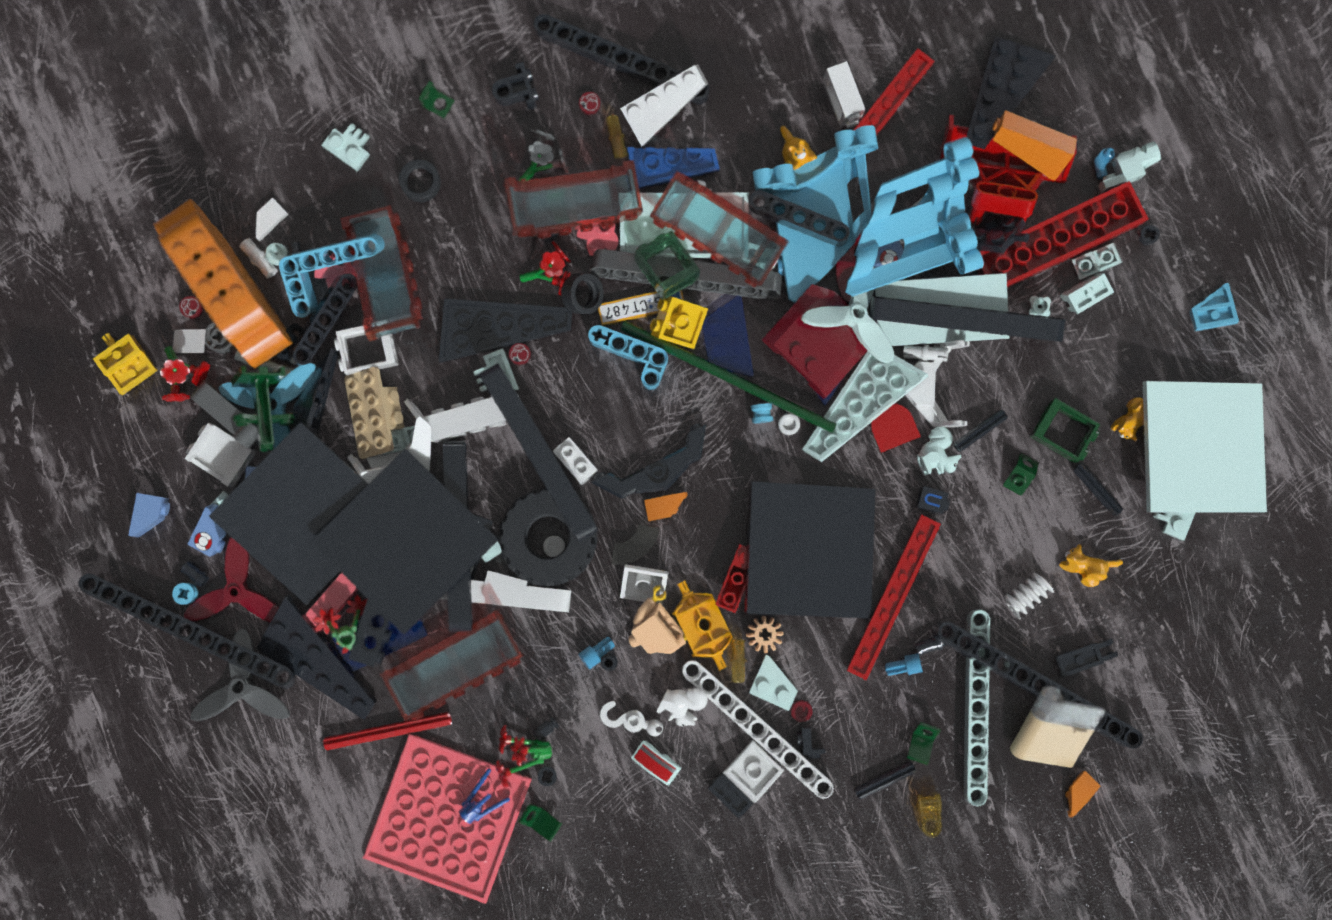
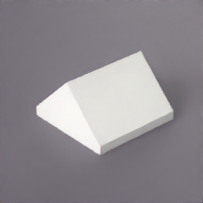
M625 564L620 598L645 602L648 597L651 598L653 596L652 590L657 585H660V589L656 592V595H662L666 588L668 571ZM657 600L656 604L661 603L663 605V600Z

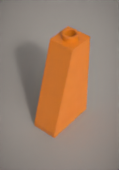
M1004 111L1000 118L997 117L992 126V130H994L993 140L1054 181L1074 156L1076 138L1008 111Z

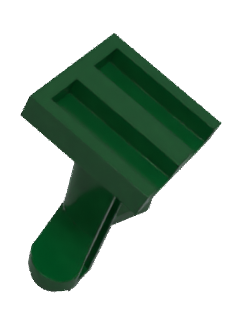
M241 366L231 378L232 387L252 388L255 415L237 414L233 416V421L236 422V426H247L249 423H256L260 451H272L274 445L272 423H280V426H291L295 420L292 414L271 415L268 388H275L286 375L285 367H280L276 373H268V367L259 366L254 373H246V366Z

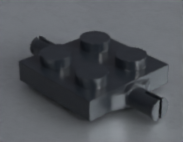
M988 214L978 227H971L977 238L976 248L980 251L1005 253L1014 242L1027 243L1029 241L1028 233H1020L1026 225L1024 218Z

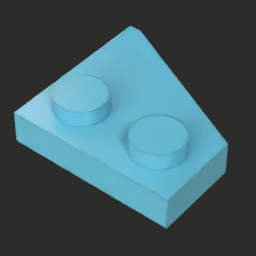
M1225 283L1189 311L1194 331L1228 326L1239 322L1229 283Z

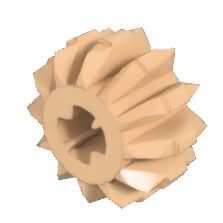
M762 616V624H760L757 618L754 619V623L757 625L756 628L748 625V628L754 630V632L747 633L746 637H754L749 642V645H754L757 642L756 651H759L762 645L764 653L768 652L767 645H770L774 651L776 647L773 642L782 643L776 636H782L783 632L775 631L781 625L778 623L772 626L774 618L771 617L768 624H766V616ZM763 628L770 632V637L767 636L768 639L765 641L763 637L759 636V632H763Z

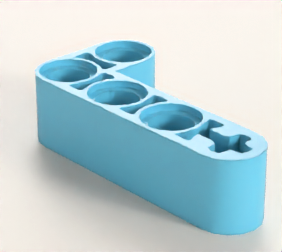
M600 325L593 326L589 330L588 336L593 346L645 365L641 375V382L646 389L652 390L659 386L668 363V355L665 350ZM601 332L602 337L608 339V335H611L608 346L606 345V340L602 338L595 341L593 334ZM614 340H623L624 346L621 349L614 348L612 346ZM640 346L644 349V354L637 357L633 355L632 350ZM661 354L665 360L661 364H655L652 360L653 356ZM654 374L657 377V381L654 384L646 383V375Z

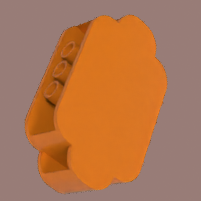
M189 199L153 224L159 234L158 238L162 246L218 328L236 346L252 367H259L292 344L289 335L285 331L286 328L231 246L192 199Z

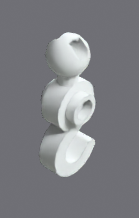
M615 701L607 702L601 709V720L608 727L615 728L624 724V727L630 732H638L643 728L647 730L649 735L655 737L659 736L663 731L661 721L658 719L647 721L638 710L628 711L617 720H610L607 712L616 705ZM661 727L662 731L658 732L656 728Z

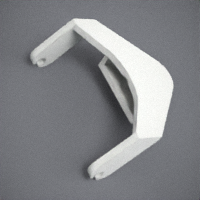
M956 340L939 343L934 347L948 348L947 353H949L951 349L969 347L970 341ZM920 359L914 366L927 373L928 377L905 396L932 427L953 428L967 426V421H948L935 401V374L943 361L928 360V362H923V359Z
M406 399L404 403L416 418L412 442L406 449L429 471L431 425L412 401L410 402L409 399ZM352 454L347 457L359 476L368 484L387 467L366 470L356 457H353Z

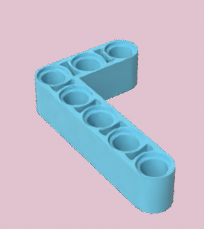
M371 234L293 253L282 258L279 263V269L293 313L300 318L306 317L313 313L318 306L309 271L371 257L384 249L385 243L383 238L378 234ZM369 240L375 243V250L369 247ZM349 245L354 247L355 255L349 252ZM329 250L334 252L335 260L329 257ZM309 255L314 257L315 265L310 263ZM289 260L294 262L295 269L290 267ZM296 281L301 284V290L296 287ZM302 302H305L307 304V311L303 309L301 304Z

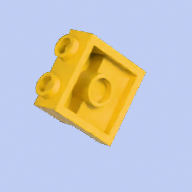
M665 294L657 303L659 312L657 318L651 321V335L694 349L708 308Z

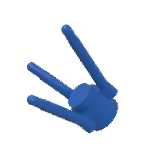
M490 768L480 778L467 799L461 803L463 807L459 810V814L469 824L474 820L478 822L483 816L510 801V798L507 797L482 811L481 806L491 797V794H487L478 803L474 800L471 802L491 772Z

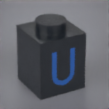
M922 486L920 487L915 508L941 515L944 511L947 512L949 508V493Z

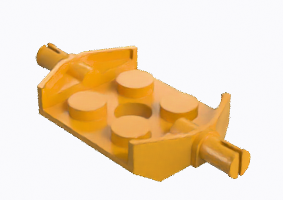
M686 580L677 584L683 599H681L672 612V616H676L692 649V657H712L718 670L726 668L727 666L722 654L729 645L732 635L718 606L715 605L716 602L712 594L691 592ZM702 618L709 622L707 631L699 627V622Z

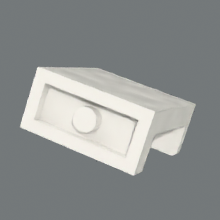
M208 423L199 430V438L195 444L192 443L188 447L185 459L216 477L224 485L234 488L257 452L245 447L233 436L216 425Z

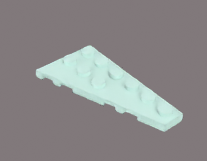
M867 351L824 416V418L837 424L833 433L817 426L802 450L820 462L824 461L926 379L928 374L894 355V359L890 363H884Z

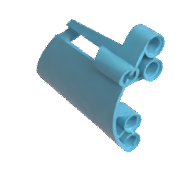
M868 125L859 127L854 131L842 130L834 134L836 147L818 155L817 159L802 165L796 170H793L792 164H782L773 169L762 168L752 172L755 191L767 192L842 222L848 226L850 231L846 244L838 247L776 223L788 299L792 302H795L811 284L816 285L854 245L856 239L862 233L865 223L869 221L872 215L866 154L878 149L875 126ZM854 177H858L864 212L853 222L847 184ZM782 207L774 208V213L778 215L785 212ZM799 214L793 217L794 221L798 223H801L805 220V218ZM818 222L813 225L817 231L825 229L822 223ZM838 230L833 233L837 239L845 237L842 231Z

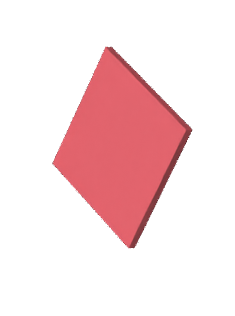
M409 733L363 858L486 904L532 778L515 772L507 778L509 787H503L501 780L498 778L499 773L496 771V764ZM490 768L491 772L471 802L474 800L478 803L487 794H491V797L481 806L482 811L507 797L510 798V801L483 816L478 822L474 820L469 824L459 814V810L463 807L461 803L467 799L480 778Z

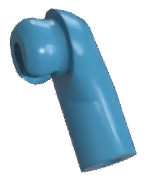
M1112 148L1101 150L1094 159L1097 179H1103V177L1108 175L1106 165L1115 157V151Z

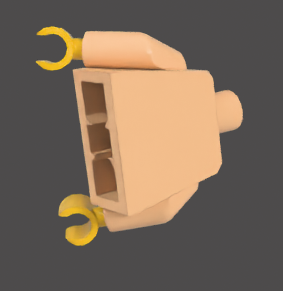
M657 585L652 590L653 596L651 598L648 597L637 610L633 619L632 635L628 639L632 647L641 645L649 654L656 652L671 654L686 644L687 639L681 628L661 603L656 604L657 600L661 601L666 597V591L662 595H656V592L660 589V585Z

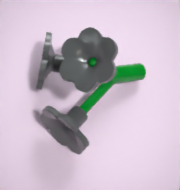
M529 129V132L536 137L534 144L529 145L527 149L532 161L530 167L518 181L522 185H526L536 172L552 167L554 169L561 167L566 174H569L563 150L559 149V158L553 160L554 155L551 152V147L544 144V140H554L555 137L540 130Z

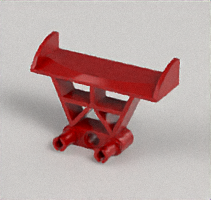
M949 114L940 160L944 158V145L966 137L968 127L953 125L954 115ZM993 139L985 150L972 146V158L977 163L979 176L969 180L974 188L971 199L972 210L969 215L970 222L974 224L977 217L976 224H980L984 211L1024 218L1026 223L1027 218L1033 213L1038 199L1036 189L1042 181L1066 182L1077 152V143L1074 156L1055 181Z

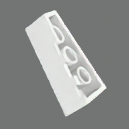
M698 64L620 108L641 146L646 145L708 84Z
M492 396L487 399L483 397L471 399V403L467 405L457 403L451 405V409L444 411V408L431 411L432 415L425 416L431 425V442H442L467 435L466 432L476 433L485 431L486 426L492 428L506 425V420Z

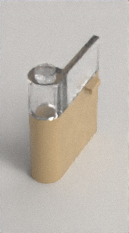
M1045 687L1014 739L1010 751L1014 756L1022 760L1072 768L1105 713V709L1066 702L1058 689Z

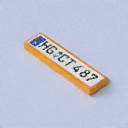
M674 287L602 303L598 308L602 326L656 315L659 312L657 309L659 299L667 294L684 300L682 289Z

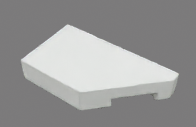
M273 198L257 212L256 238L259 241L289 215Z

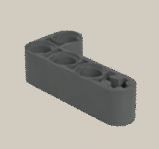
M203 380L189 397L228 429L237 441L245 447L254 450L259 444L256 423H249L247 426H236L233 416L245 413L223 397L212 385Z

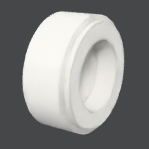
M791 413L784 414L778 422L779 430L785 435L795 434L800 428L799 418Z
M558 536L548 537L543 544L544 552L550 557H555L562 553L565 549L563 539Z

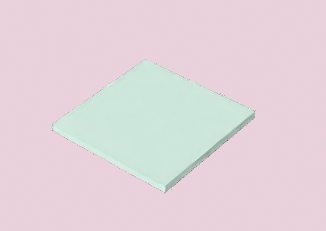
M1143 382L1147 512H1267L1262 384Z

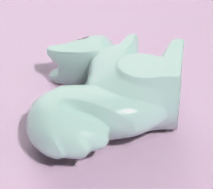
M936 427L928 435L930 441L923 445L920 453L917 455V462L924 476L931 474L933 468H936L939 475L944 473V469L948 473H953L957 467L958 460L961 458V455L949 457L946 455L944 449L951 445L953 436L946 427Z

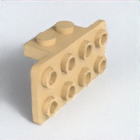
M371 367L346 375L344 380L359 457L366 459L393 451L394 445L391 431L404 428L397 387H382L378 367Z

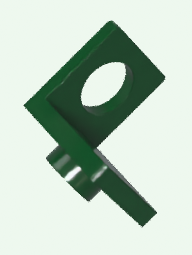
M431 81L422 88L419 94L422 106L445 119L455 102L452 98L436 90L434 83ZM444 99L447 103L446 108L437 110L434 106L436 100Z
M1020 453L1016 466L1003 483V487L1022 496L1035 478L1039 462ZM1023 461L1029 462L1032 467H1028Z
M920 722L912 733L907 758L927 765L930 760L933 742L941 729ZM922 729L930 730L933 733H926Z
M533 804L527 806L518 821L522 825L531 827L550 842L562 825V822L545 809ZM531 811H534L533 815L528 820H526L528 814Z

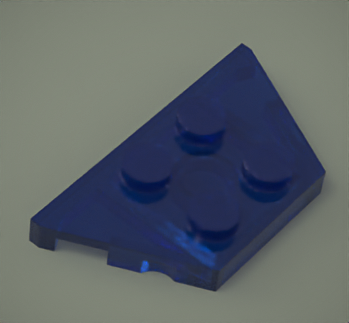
M737 296L704 319L702 327L707 359L709 362L726 370L754 377L742 296Z

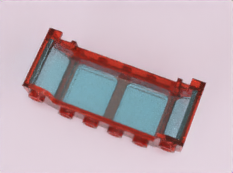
M634 160L623 161V166L615 167L614 165L610 169L526 181V179L516 181V178L504 179L503 183L512 222V235L518 237L538 236L539 239L551 237L553 233L568 235L573 230L579 229L581 232L592 231L593 227L599 226L602 229L614 227V224L623 221L636 220L643 212Z
M676 171L650 214V217L654 219L653 224L661 229H664L666 226L675 230L673 234L683 241L686 238L693 242L692 247L700 252L708 251L711 253L710 258L719 264L722 261L730 265L728 267L730 271L737 275L742 273L746 277L744 281L754 288L757 285L761 287L764 284L765 279L790 242L775 230L680 171Z
M391 205L340 218L342 228L346 231V240L378 234L385 243L384 249L371 257L353 261L364 313L363 328L368 340L373 341L381 336L412 328H421L422 304L420 298L415 295V291H418L416 279L411 277V272H414L411 259H407L406 254L410 253L407 241L402 239L398 226L401 225L398 212L394 213ZM369 240V247L375 250V243ZM349 245L351 254L355 255L354 247Z
M496 610L474 623L472 631H460L380 675L404 720L407 721L411 718L412 722L425 716L423 711L433 706L436 710L447 704L445 699L450 696L456 699L465 694L464 689L470 685L474 689L485 683L483 678L490 674L494 678L504 672L503 667L508 665L509 668L520 664V658L524 654L519 650L503 620L500 610Z

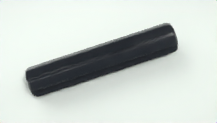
M1002 409L998 410L956 440L953 446L958 452L965 450L1008 418L1007 414Z
M1079 463L1074 467L1073 472L1113 516H1117L1123 511L1122 506L1083 463Z
M908 762L854 789L859 799H863L916 773V769L912 762Z

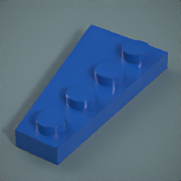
M627 147L637 190L720 170L715 149Z

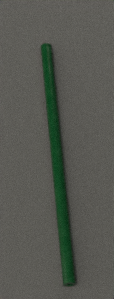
M624 321L621 326V331L648 344L662 348L666 353L830 433H833L837 425L675 344L659 339L632 323Z

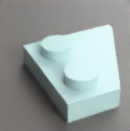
M765 655L749 693L789 711L798 691L768 655Z

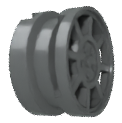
M215 322L207 326L205 344L208 348L222 354L228 353L235 348Z

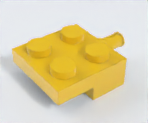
M110 333L105 334L106 336H102V339L108 348L93 358L102 373L109 378L120 395H124L158 371L135 337L130 334L125 335L117 342L114 341Z

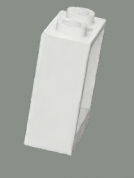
M846 61L827 68L823 79L840 128L844 126L851 128L858 125L865 111L864 104Z
M388 321L336 331L337 338H334L336 350H340L341 359H338L341 372L344 371L346 375H350L371 367L383 369L399 365ZM380 331L386 360L352 368L346 339Z

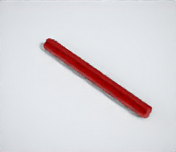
M447 712L325 737L323 739V746L326 750L448 726L452 724V718L450 713Z

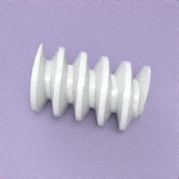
M1036 573L1032 574V580L1029 578L1025 579L1026 586L1019 584V591L1013 589L1011 590L1012 596L1006 594L1004 597L1008 608L1018 619H1021L1020 611L1027 614L1026 606L1034 609L1032 601L1041 603L1040 595L1048 598L1046 590L1054 593L1050 584Z

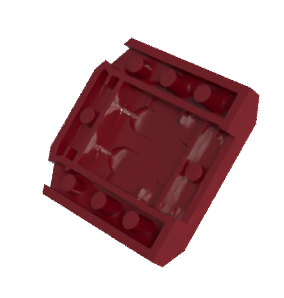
M811 284L761 340L776 354H780L809 382L808 385L824 399L867 352V349L858 340L852 327L848 325L817 327L808 325L801 320L802 315L811 309L829 306H849L835 291Z

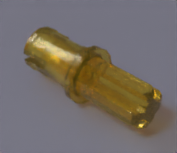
M610 115L606 117L610 135L608 140L611 141L614 158H622L627 156L623 139L625 135L621 133L618 116Z
M734 639L731 640L732 659H730V662H732V682L743 683L745 681V662H747V659H745V640Z

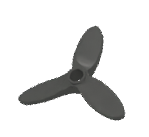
M243 628L239 629L232 641L254 651L253 640L249 631ZM244 654L241 657V664L248 663L250 659L249 654ZM229 663L231 675L229 685L213 692L193 709L190 718L194 721L209 719L218 715L239 699H243L259 712L277 719H287L290 716V711L285 703L276 695L266 689L253 685L251 681L252 673ZM240 683L244 685L242 692H239L238 689Z

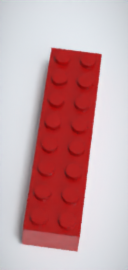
M1130 181L1020 232L1029 234V241L1027 243L1014 242L1005 253L980 251L984 264L983 268L976 271L978 275L1006 273L1007 288L1142 225L1148 220V217Z

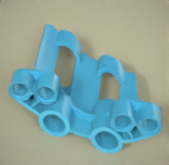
M967 137L946 143L944 145L943 159L881 184L874 200L875 204L872 215L864 225L856 248V263L851 276L848 278L846 293L853 297L952 261L961 275L983 268L982 255L976 248L977 238L971 229L970 219L964 207V194L968 189V180L979 176L977 163L972 158V145ZM927 183L929 184L926 194L916 206L891 214L898 193ZM901 239L904 240V251L899 260L872 269L878 254V247Z

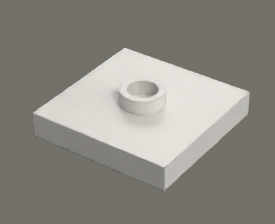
M753 740L723 771L753 803H756L784 772Z

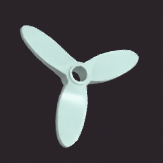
M874 289L853 297L851 296L849 306L819 307L807 311L801 317L804 323L811 326L837 327L848 325L852 327L858 340L867 351L880 362L890 363L894 359V350L880 326L868 316L867 308Z

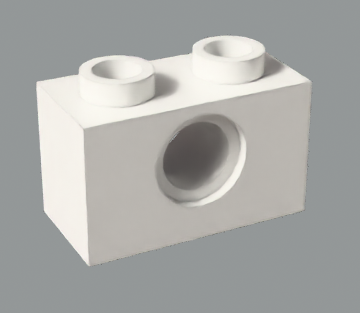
M570 437L553 450L555 455L581 485L598 472Z

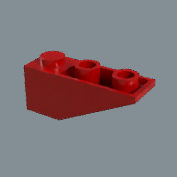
M738 545L715 605L736 613L746 588V546Z

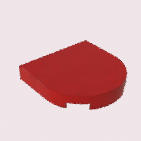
M893 404L873 420L870 425L880 453L921 437L911 413L899 404Z

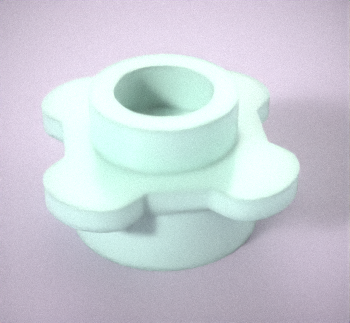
M1032 296L1030 298L1031 309L1029 314L1050 315L1051 300L1049 297L1038 298L1037 296Z

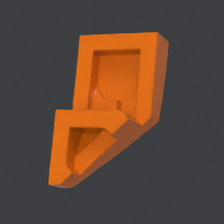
M687 492L644 500L648 521L668 518L676 514L683 499L687 497Z
M1086 771L1080 772L1069 787V791L1065 792L1066 798L1069 801L1070 810L1068 811V816L1070 818L1074 817L1100 788V785Z

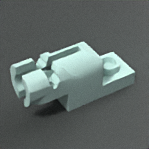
M1153 141L1141 148L1136 147L1120 153L1112 161L1115 173L1103 177V181L1098 185L1100 193L1109 191L1128 181L1130 183L1146 175L1144 169L1161 160L1160 150L1156 142Z

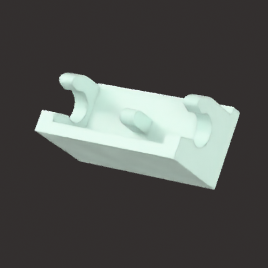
M1096 273L1060 296L1063 301L1069 303V311L1079 314L1114 293L1105 274Z

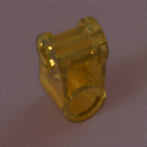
M937 793L935 796H921V794H917L916 803L919 829L925 835L935 837L941 832L942 828L940 794ZM933 820L935 828L933 831L927 832L925 824Z

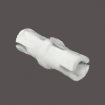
M250 238L245 239L240 244L239 248L250 258L251 264L257 266L267 279L277 273V268L267 260L265 252L260 251Z
M926 344L924 346L905 345L903 357L904 359H923V362H928V360L947 362L948 348L929 347Z

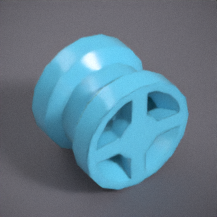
M772 404L752 405L751 411L754 414L752 423L774 421L770 412Z
M180 583L174 587L172 596L179 604H192L197 600L199 591L194 584Z

